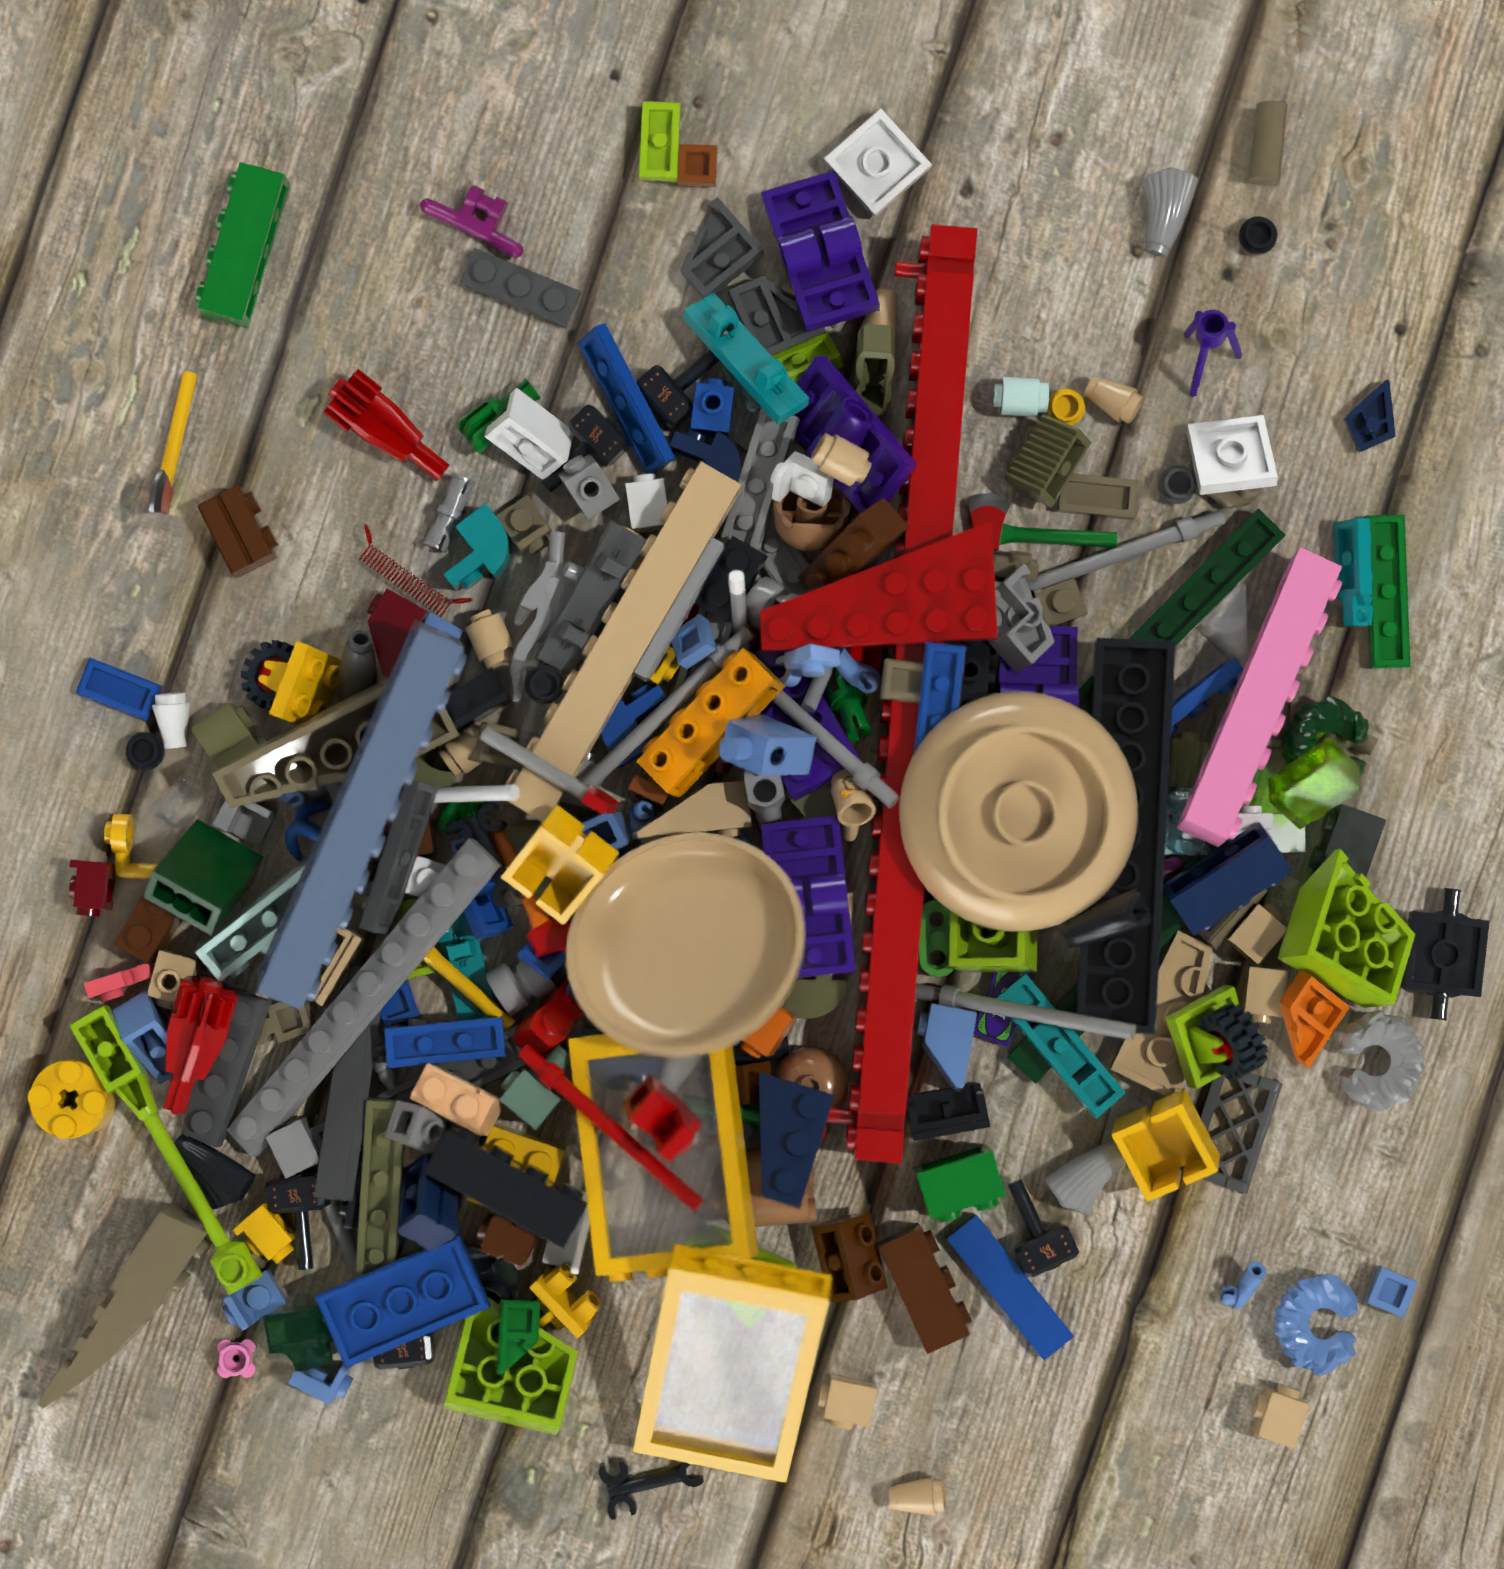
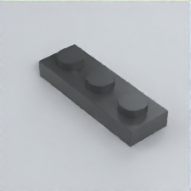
M474 248L460 280L461 286L563 328H567L581 295L580 290L477 248Z

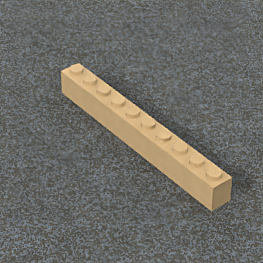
M700 462L696 470L690 467L679 485V488L684 491L678 502L670 501L660 518V521L664 523L657 537L651 534L640 553V555L645 557L638 570L631 568L621 585L625 593L620 602L617 604L612 601L601 620V622L606 624L599 638L592 635L582 652V656L586 657L584 664L579 671L573 669L562 687V689L567 691L560 705L555 702L551 705L543 719V723L548 725L540 739L534 736L526 748L574 778L577 776L632 681L634 670L712 537L716 536L742 491L740 483L703 462ZM525 766L521 772L514 770L505 784L517 785L520 792L517 800L508 802L544 822L556 805H560L567 793L564 789Z

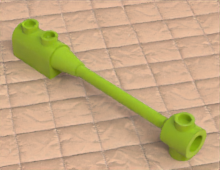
M103 1005L69 1025L107 1093L116 1092L139 1120L145 1123L216 1248L210 1263L228 1295L230 1296L262 1277L263 1274L245 1242L229 1240L158 1116V1109L146 1076L148 1072L121 1040L110 1006Z

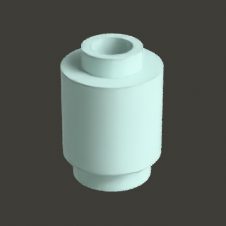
M1002 377L1001 384H994L993 407H1000V415L1037 417L1038 413H1047L1049 402L1048 382H1040L1039 378Z

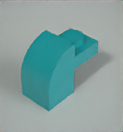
M485 503L455 526L474 550L443 574L456 591L462 586L465 590H468L476 585L484 577L481 572L488 568L495 579L499 578L510 560L511 544L509 536L501 522Z

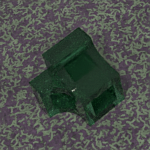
M317 1303L288 1307L263 1315L269 1354L281 1353L286 1355L292 1361L295 1371H306L333 1362L330 1345L333 1338Z

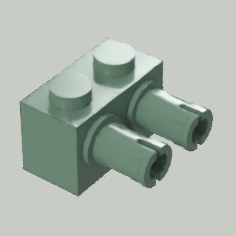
M562 1042L557 1044L544 1058L550 1064L555 1062L564 1071L571 1064L569 1048ZM527 1067L523 1071L521 1069L514 1070L500 1086L505 1093L499 1100L536 1130L564 1097L555 1089L549 1090L538 1080L540 1075L531 1067Z

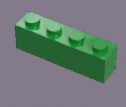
M243 162L239 163L237 172L231 173L227 185V194L230 195L226 209L222 208L217 219L216 228L220 231L216 245L212 244L207 253L206 266L209 267L205 282L201 281L196 292L195 301L199 304L198 309L204 316L249 328L290 186V182L285 174Z

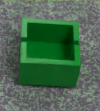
M986 1144L912 1167L925 1210L930 1219L937 1218L939 1223L961 1217L960 1210L972 1206L976 1207L977 1211L998 1206V1198L1006 1196L993 1151Z

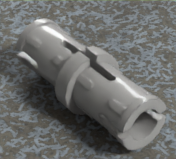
M455 473L451 475L452 478L441 504H436L434 508L436 516L423 542L424 545L431 546L432 549L443 553L447 552V547L456 528L455 526L464 519L465 515L462 514V511L475 485L474 481L467 480L466 477Z

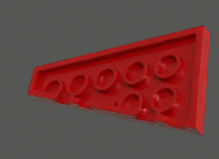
M992 521L760 611L762 651H788L808 644L828 648L923 644L925 642L998 640Z

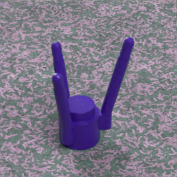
M1218 310L1196 311L1194 320L1183 334L1185 338H1189L1196 331V340L1201 345L1189 392L1191 397L1197 395L1209 349L1219 347L1228 337L1235 358H1242L1241 348L1235 333L1236 324L1228 322L1224 313Z

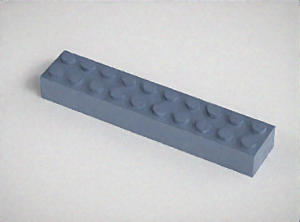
M414 620L258 970L257 993L302 1010L306 1000L311 1002L314 1000L321 984V979H318L320 975L319 970L322 964L329 966L337 948V944L334 943L338 928L345 930L352 916L353 908L350 906L354 892L361 894L368 880L370 872H367V863L370 856L377 858L385 842L386 836L383 835V827L387 820L390 822L394 821L402 803V800L399 799L400 789L403 784L409 786L414 778L418 764L415 763L417 751L419 748L425 750L434 732V728L431 727V720L436 711L441 714L448 702L450 691L447 690V684L451 675L458 677L465 664L467 655L463 654L464 646L458 638L418 620Z

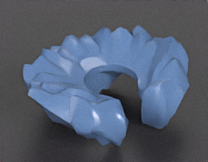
M1321 1274L1318 1277L1313 1276L1310 1279H1301L1297 1281L1296 1287H1290L1286 1290L1287 1294L1281 1297V1305L1275 1308L1276 1317L1274 1321L1276 1328L1274 1332L1279 1338L1278 1342L1283 1347L1282 1353L1290 1357L1291 1364L1312 1370L1314 1375L1321 1376L1331 1373L1339 1364H1346L1351 1357L1355 1356L1353 1343L1356 1338L1351 1332L1341 1330L1337 1331V1334L1330 1338L1319 1339L1311 1333L1309 1328L1310 1317L1318 1309H1330L1343 1318L1356 1315L1358 1313V1301L1351 1287L1344 1284L1337 1275Z

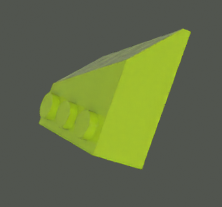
M1336 849L1299 889L1278 959L1298 971L1302 970L1308 973L1321 984L1363 1008L1395 1005L1416 934L1388 902H1381L1369 889L1371 883L1363 874H1356L1348 865L1347 861L1349 858L1341 849Z
M488 1297L491 1304L490 1308L465 1318L443 1408L557 1435L561 1429L578 1351L539 1327L538 1343L503 1375H496L500 1304Z

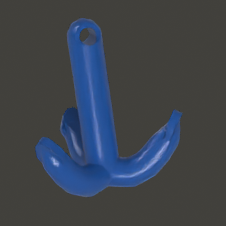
M322 800L304 804L297 810L295 819L286 828L284 837L289 853L297 861L303 859L298 843V835L302 834L315 843L322 829L308 820L309 817L324 810H330L333 803Z

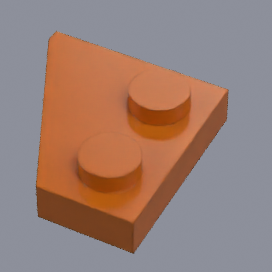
M1300 970L1293 982L1288 986L1279 1004L1295 1060L1310 1068L1350 1006L1314 977Z

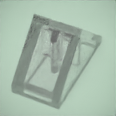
M1246 584L1235 586L1195 627L1227 659L1235 658L1240 665L1248 661Z
M181 778L148 807L133 838L162 861L212 802Z

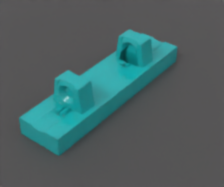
M714 292L683 310L682 319L777 425L808 407L809 397L786 373L785 366L767 352L739 321L737 313L729 305L726 306ZM728 329L730 330L729 333L720 337L721 333L725 332Z
M462 912L450 926L449 932L444 934L439 940L442 955L495 1002L493 990L485 977L488 970L480 939H475L464 912ZM472 956V957H468V958H464V959H460V960L454 961L455 959H458V958H461V957ZM450 983L459 1021L485 1015ZM483 1016V1017H480V1018H478V1019H485V1018H489V1017H488V1016Z
M1023 974L996 997L997 999L1055 1009L1027 974ZM1010 1017L1094 1118H1098L1126 1094L1073 1029L1039 1023L1032 1029L1034 1021Z

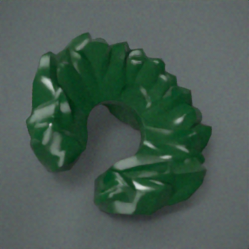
M1333 696L1326 697L1324 701L1304 704L1302 710L1294 714L1295 719L1284 732L1285 739L1282 743L1283 752L1281 756L1286 760L1285 768L1290 770V777L1296 778V783L1299 786L1310 788L1319 794L1336 795L1345 788L1355 785L1365 773L1366 762L1354 756H1346L1335 762H1326L1317 754V743L1327 733H1338L1346 740L1355 744H1362L1369 738L1367 734L1369 729L1368 720L1364 719L1360 711H1354L1347 703Z

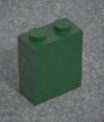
M197 819L152 871L143 897L205 933L212 935L254 883L264 857Z

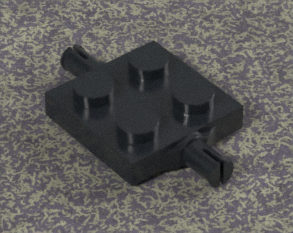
M1444 888L1443 911L1433 913L1409 911L1408 926L1416 935L1401 981V988L1421 990L1429 995H1433L1430 1019L1446 1021L1449 998L1460 995L1481 997L1490 922L1489 920L1472 919L1462 913H1458L1461 890Z

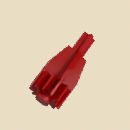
M359 368L348 381L341 377L328 393V396L333 400L328 404L323 414L347 433L351 429L363 440L402 462L406 458L410 459L434 480L438 481L450 465L421 442L424 435L393 401L380 392L382 387Z
M193 977L192 981L184 978L183 982H180L167 1027L166 1072L173 1074L163 1108L171 1110L172 1114L186 1113L195 1080L205 1079L227 1038L238 995L234 994V989H224L225 984L213 978L202 977L199 980L197 977Z

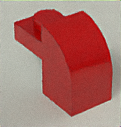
M650 1074L623 1102L628 1119L653 1138L657 1153L669 1163L678 1154L681 1155L690 1148L694 1141V1136L697 1134L696 1132L702 1127L701 1122L692 1110L678 1096Z

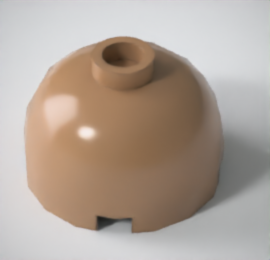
M833 488L831 499L824 507L789 491L780 502L774 500L772 510L773 523L777 533L786 544L798 550L820 551L826 549L846 528L851 504L842 491L840 494Z
M804 1046L794 1049L779 1061L773 1073L774 1077L833 1094L834 1098L831 1108H841L847 1098L849 1081L845 1067L834 1054L823 1048Z

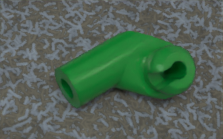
M448 802L434 826L450 835L451 833L448 832L447 828L451 823L462 818L478 815L479 809L488 802Z

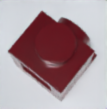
M70 860L69 867L77 868L76 876L73 875L69 883V897L74 899L73 907H77L76 915L100 917V910H112L116 879L115 864Z

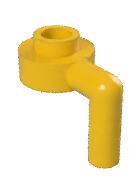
M114 814L112 821H107L105 824L104 841L105 844H111L112 852H115L116 875L120 878L150 879L152 871L158 864L131 863L130 852L134 840V821L132 815Z

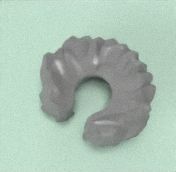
M1376 1010L1364 1014L1354 1023H1348L1344 1030L1339 1033L1340 1045L1338 1049L1344 1055L1358 1054L1369 1046L1378 1045L1386 1049L1390 1056V1065L1381 1075L1371 1076L1362 1070L1354 1068L1340 1073V1083L1345 1092L1352 1100L1361 1103L1368 1110H1388L1389 1107H1393L1396 1103L1409 1101V1094H1414L1417 1090L1416 1085L1421 1082L1420 1074L1425 1071L1423 1064L1425 1057L1422 1052L1424 1047L1413 1033L1414 1027L1408 1025L1405 1018L1384 1015L1381 1010Z

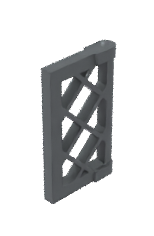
M1249 1073L1237 1080L1241 1091L1221 1100L1219 1094L1225 1079V1074L1211 1081L1200 1118L1208 1131L1214 1109L1220 1107L1229 1127L1210 1137L1214 1140L1232 1131L1242 1151L1223 1161L1220 1159L1219 1168L1222 1173L1216 1172L1202 1179L1237 1190L1240 1194H1247L1283 1083H1280L1277 1079L1271 1080ZM1243 1082L1251 1084V1086L1245 1088ZM1257 1087L1269 1090L1263 1110L1260 1112L1257 1111L1248 1094L1249 1091ZM1244 1094L1254 1115L1233 1124L1223 1104ZM1256 1119L1258 1125L1251 1147L1246 1149L1236 1128ZM1245 1156L1246 1162L1241 1178L1237 1179L1229 1176L1224 1165Z

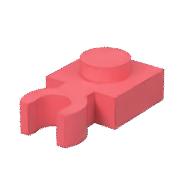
M145 963L84 983L88 998L100 997L102 1003L125 996L124 988L152 978L154 964Z

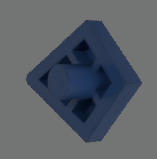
M1385 380L1343 418L1359 453L1395 437L1389 380Z

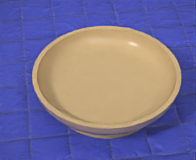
M1006 692L982 697L963 705L941 720L927 734L914 753L905 773L899 802V821L904 848L914 871L927 890L941 904L960 917L980 926L1003 931H1032L1052 927L1076 917L1095 904L1110 889L1126 865L1133 847L1138 822V802L1136 787L1128 762L1119 745L1097 720L1075 705L1056 697L1033 692Z
M685 833L656 839L641 845L616 860L576 909L571 922L566 948V965L573 993L585 1014L599 1029L615 1041L638 1052L659 1057L686 1058L719 1051L743 1040L759 1029L773 1016L789 995L797 979L804 954L805 928L801 903L795 888L784 871L769 856L746 842L710 833Z

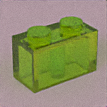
M1327 738L1268 778L1270 803L1300 830L1312 821H1318L1327 811L1343 801L1350 800L1361 790L1359 765L1330 738Z

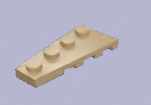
M1179 930L1173 935L1159 964L1155 1034L1136 1033L1133 1040L1123 1039L1109 1069L1165 1097L1182 1090L1184 1074L1166 1016L1203 996L1213 947Z

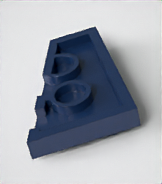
M759 1072L762 1199L800 1210L834 1095Z

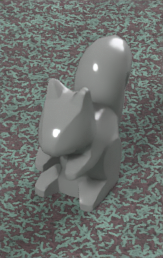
M746 770L743 772L748 806L755 812V819L762 835L761 824L782 822L781 806L785 800L780 775L763 776Z

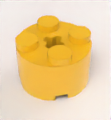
M76 1058L59 1061L43 1069L29 1090L28 1102L33 1118L45 1132L60 1139H71L93 1133L102 1128L114 1113L117 1093H107L89 1060ZM77 1091L79 1094L75 1100L77 1104L71 1105L68 1101L71 1097L69 1092Z

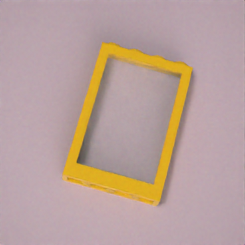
M607 1034L568 1039L573 1084L705 1200L696 1212H693L576 1108L596 1276L608 1275L609 1282L632 1280V1272L647 1271V1278L668 1276L674 1243L749 1259L758 1256L733 1046L731 1045L719 1051L701 1056L668 1058L638 1052L615 1041ZM648 1074L678 1096L692 1110L702 1124V1127L696 1132L697 1134L694 1136V1141L685 1153L678 1154L670 1163L657 1153L653 1138L628 1119L623 1102Z
M674 1243L633 1452L786 1483L828 1306L832 1275Z

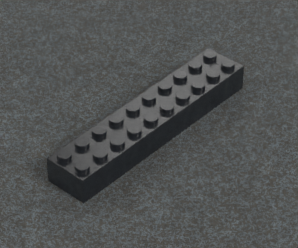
M1096 638L1094 641L1090 716L1110 733L1128 762L1136 787L1138 822L1133 847L1126 865L1110 889L1091 907L1138 888L1152 919L1151 924L1104 941L1078 947L1075 1013L1136 1025V1033L1155 1034L1176 641Z

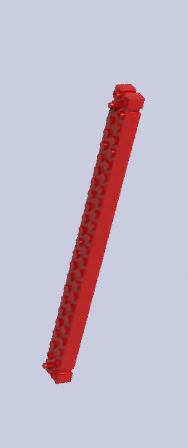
M931 224L929 235L921 236L918 263L899 261L895 263V277L918 279L915 288L914 306H921V312H915L912 325L911 343L918 344V351L912 350L908 381H915V388L909 389L905 408V419H912L911 427H906L902 445L917 465L899 488V495H906L905 504H899L897 513L909 528L902 534V543L896 542L893 559L953 536L978 228ZM925 643L886 645V647H893L892 660L923 663ZM883 699L881 702L880 723H887L886 736H880L878 740L877 761L884 762L883 775H880L879 778L900 796L905 773L913 757L918 703ZM900 799L892 808H888L881 801L880 814L875 813L871 822V838L878 839L876 853H869L867 876L874 877L873 891L866 892L864 915H871L870 931L863 930L861 953L868 954L867 969L859 970L858 992L865 993L864 1008L857 1007L855 1016L856 1032H862L861 1046H853L852 1069L853 1071H858L857 1085L850 1084L848 1108L850 1109L830 1108L826 1123L847 1124L845 1146L846 1149L852 1150L854 1160L902 1163L924 884L914 871L904 848L899 821Z

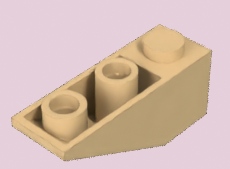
M745 781L708 784L699 788L632 833L631 840L642 839L644 845L671 835L718 831L719 835L728 837L742 836L741 829L752 827Z

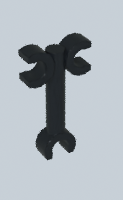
M491 802L483 805L479 809L478 815L469 818L467 823L455 821L448 826L447 830L454 835L462 830L465 832V839L455 846L456 850L459 851L469 838L474 839L501 864V867L492 876L496 885L492 894L494 903L498 907L506 909L509 906L505 900V893L509 889L513 890L516 898L523 899L526 896L501 878L506 869L489 832L501 833L508 827V824L502 820L494 824L490 823L491 814L500 809L498 804Z
M624 1458L619 1460L621 1473L617 1476H611L607 1473L605 1463H601L599 1466V1477L603 1483L607 1484L610 1498L607 1511L611 1520L617 1518L615 1505L619 1502L627 1503L631 1516L636 1515L637 1502L631 1495L633 1493L683 1482L689 1487H697L704 1483L703 1475L690 1477L686 1469L688 1466L695 1464H688L686 1462H681L679 1467L628 1479L626 1477L629 1467Z

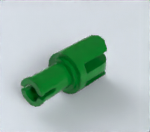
M526 378L513 389L518 388L534 401L541 398ZM513 390L500 400L497 397L495 399L490 397L458 422V430L478 453L485 451L493 444L485 438L486 428L506 412L510 393Z
M834 667L833 673L839 689L833 693L831 684L828 681L824 690L828 705L833 714L841 716L850 741H860L856 727H859L864 740L872 732L863 710L867 702L866 693L859 690L858 687L847 686L843 676Z

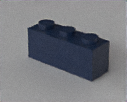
M1257 822L1237 835L1233 840L1228 841L1164 883L1163 891L1192 934L1196 935L1200 931H1206L1214 927L1220 918L1234 909L1237 910L1245 907L1252 897L1266 888H1272L1280 884L1285 876L1293 870L1260 822Z

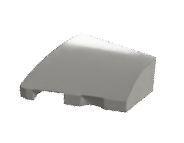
M1025 564L1017 568L995 588L998 640H987L1016 674L1032 665L1054 643L1051 630L1043 620V608L1039 597L1033 598L1026 577L1031 573Z

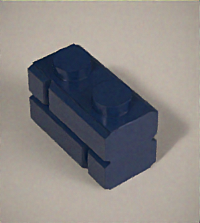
M427 1153L422 1154L404 1168L398 1234L411 1241L416 1240L418 1245L431 1251L436 1250L445 1242L451 1241L458 1233L460 1222L456 1219L457 1206L461 1201L462 1193L424 1173L433 1156Z

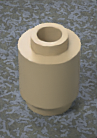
M827 433L817 443L810 459L817 464L818 470L849 487L855 481L862 483L872 465L867 460L869 456L868 451L837 434L832 437Z
M488 609L470 617L471 624L465 630L479 661L484 662L486 668L490 669L512 660V649L515 646L501 614L492 615L491 610Z
M474 722L460 731L459 736L445 742L444 745L446 747L439 751L440 756L456 777L462 772L468 774L483 763L473 759L480 729Z

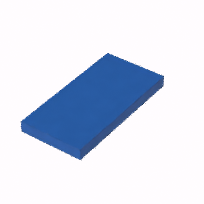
M460 1233L436 1250L429 1251L424 1248L315 1295L317 1304L345 1368L467 1318L491 1306Z

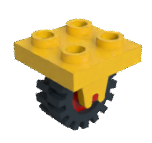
M272 640V644L268 642L261 643L263 651L254 648L250 652L254 659H245L243 664L249 666L248 671H241V678L248 680V682L241 684L242 689L249 692L246 697L250 701L255 702L254 704L261 708L269 710L270 715L298 725L329 708L334 690L338 686L341 659L299 641H296L295 646L279 640Z

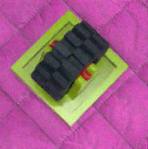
M1223 985L1166 1016L1187 1087L1199 1089L1225 1074L1226 1079L1231 1080L1234 1078V1080H1238L1261 1067L1267 1061L1268 1056L1265 1053L1268 1052V1046L1262 1043L1266 1040L1264 1033L1259 1034L1257 1029L1260 1028L1258 1022L1253 1023L1251 1021L1253 1015L1249 1011L1244 1013L1234 986Z

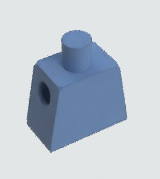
M763 714L728 722L724 739L719 745V753L724 761L757 775H806L810 771L816 736ZM778 747L783 749V754L778 753Z

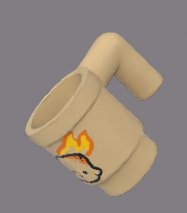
M844 769L832 777L831 795L842 836L846 841L851 842L857 838L859 826L869 822L874 817L876 809L869 789L864 791L852 780L853 775L847 769Z

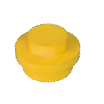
M1060 389L1050 396L1047 410L1048 416L1071 426L1076 425L1082 419L1085 412V403L1078 392L1072 389Z

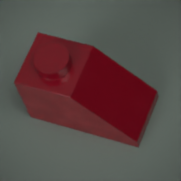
M386 588L384 594L378 593L369 605L367 613L371 616L367 622L381 673L388 678L414 620L424 623L429 612Z

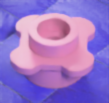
M229 1339L222 1340L217 1346V1351L220 1353L219 1366L217 1367L218 1374L223 1378L242 1375L245 1378L251 1377L256 1371V1366L253 1364V1352L256 1350L255 1343L251 1339H244L242 1342H231ZM234 1355H239V1362L233 1360Z

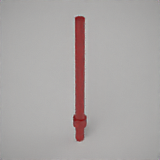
M529 1044L519 1052L518 1057L540 1075L538 1080L549 1090L555 1089L693 1212H696L705 1200L565 1077L566 1072L555 1062L550 1064Z

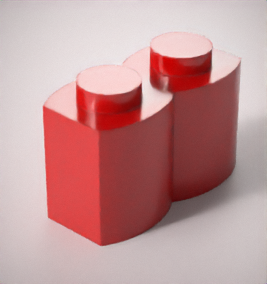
M569 980L548 994L539 1004L537 1011L517 1027L513 1041L521 1049L529 1044L542 1056L562 1042L571 1031L572 1025L586 1015L579 1003L574 1001L566 992Z

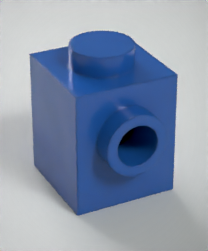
M706 378L705 383L696 382L691 420L692 431L709 437H715L718 431L729 439L735 389L734 387L727 386L728 381Z

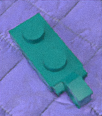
M1354 518L1334 522V563L1342 566L1337 578L1342 581V585L1335 599H1341L1344 626L1363 627L1372 625L1373 606L1371 603L1373 597L1371 595L1373 575L1371 571L1370 518Z

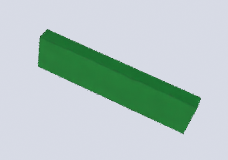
M1405 514L1366 515L1364 518H1370L1371 571L1373 575L1371 595L1373 597L1371 603L1373 606L1372 625L1368 626L1369 669L1409 668L1411 663Z

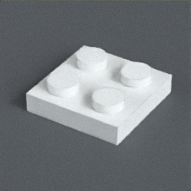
M881 108L824 158V163L828 168L835 172L837 178L874 218L931 169L932 165Z
M1264 415L1187 424V438L1200 495L1277 486L1278 475Z

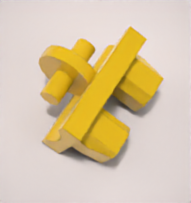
M562 1263L552 1270L547 1267L529 1287L538 1297L535 1301L540 1302V1311L543 1313L539 1318V1327L542 1328L550 1321L559 1331L566 1327L578 1339L594 1320V1315L602 1305V1301L593 1291L587 1290L577 1298L568 1289L577 1277L576 1274L570 1273L571 1268L567 1263Z

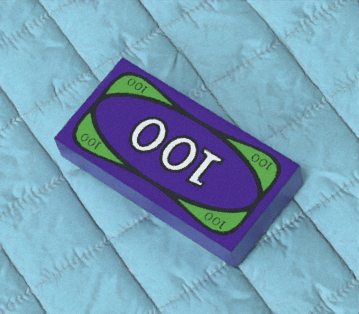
M994 972L985 996L996 998L1023 974H1027L1032 981L1035 975L1029 972ZM979 1011L975 1022L974 1035L1008 1047L1016 1024L1008 1016Z

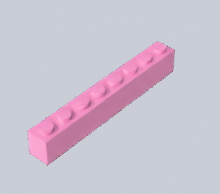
M1301 547L1290 558L1247 658L1244 670L1239 677L1176 825L1177 829L1216 847L1222 845L1228 838L1233 840L1237 835L1243 820L1238 817V813L1242 804L1248 805L1255 793L1257 784L1253 783L1252 780L1257 769L1262 771L1268 762L1271 749L1266 747L1271 735L1276 737L1284 724L1286 716L1281 714L1285 702L1291 703L1297 693L1300 682L1295 680L1299 668L1305 669L1313 655L1314 648L1310 647L1309 644L1313 635H1319L1326 624L1328 614L1323 613L1328 601L1333 602L1341 588L1342 581L1337 578L1342 566Z

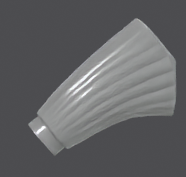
M1173 167L1158 171L1140 181L1148 202L1146 245L1144 251L1158 257H1166L1167 252L1174 244L1189 210L1198 183V178L1195 175Z
M1109 1141L1071 1160L1044 1178L1059 1205L1061 1204L1062 1207L1091 1215L1098 1193L1125 1164V1160L1115 1141Z

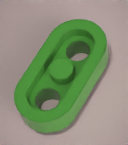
M931 900L923 904L918 961L922 970L928 975L943 977L954 970V968L949 966L950 910L938 900ZM935 911L943 916V922L938 927L932 926L929 922L930 914ZM935 950H940L944 953L945 959L940 965H934L930 960L931 953Z

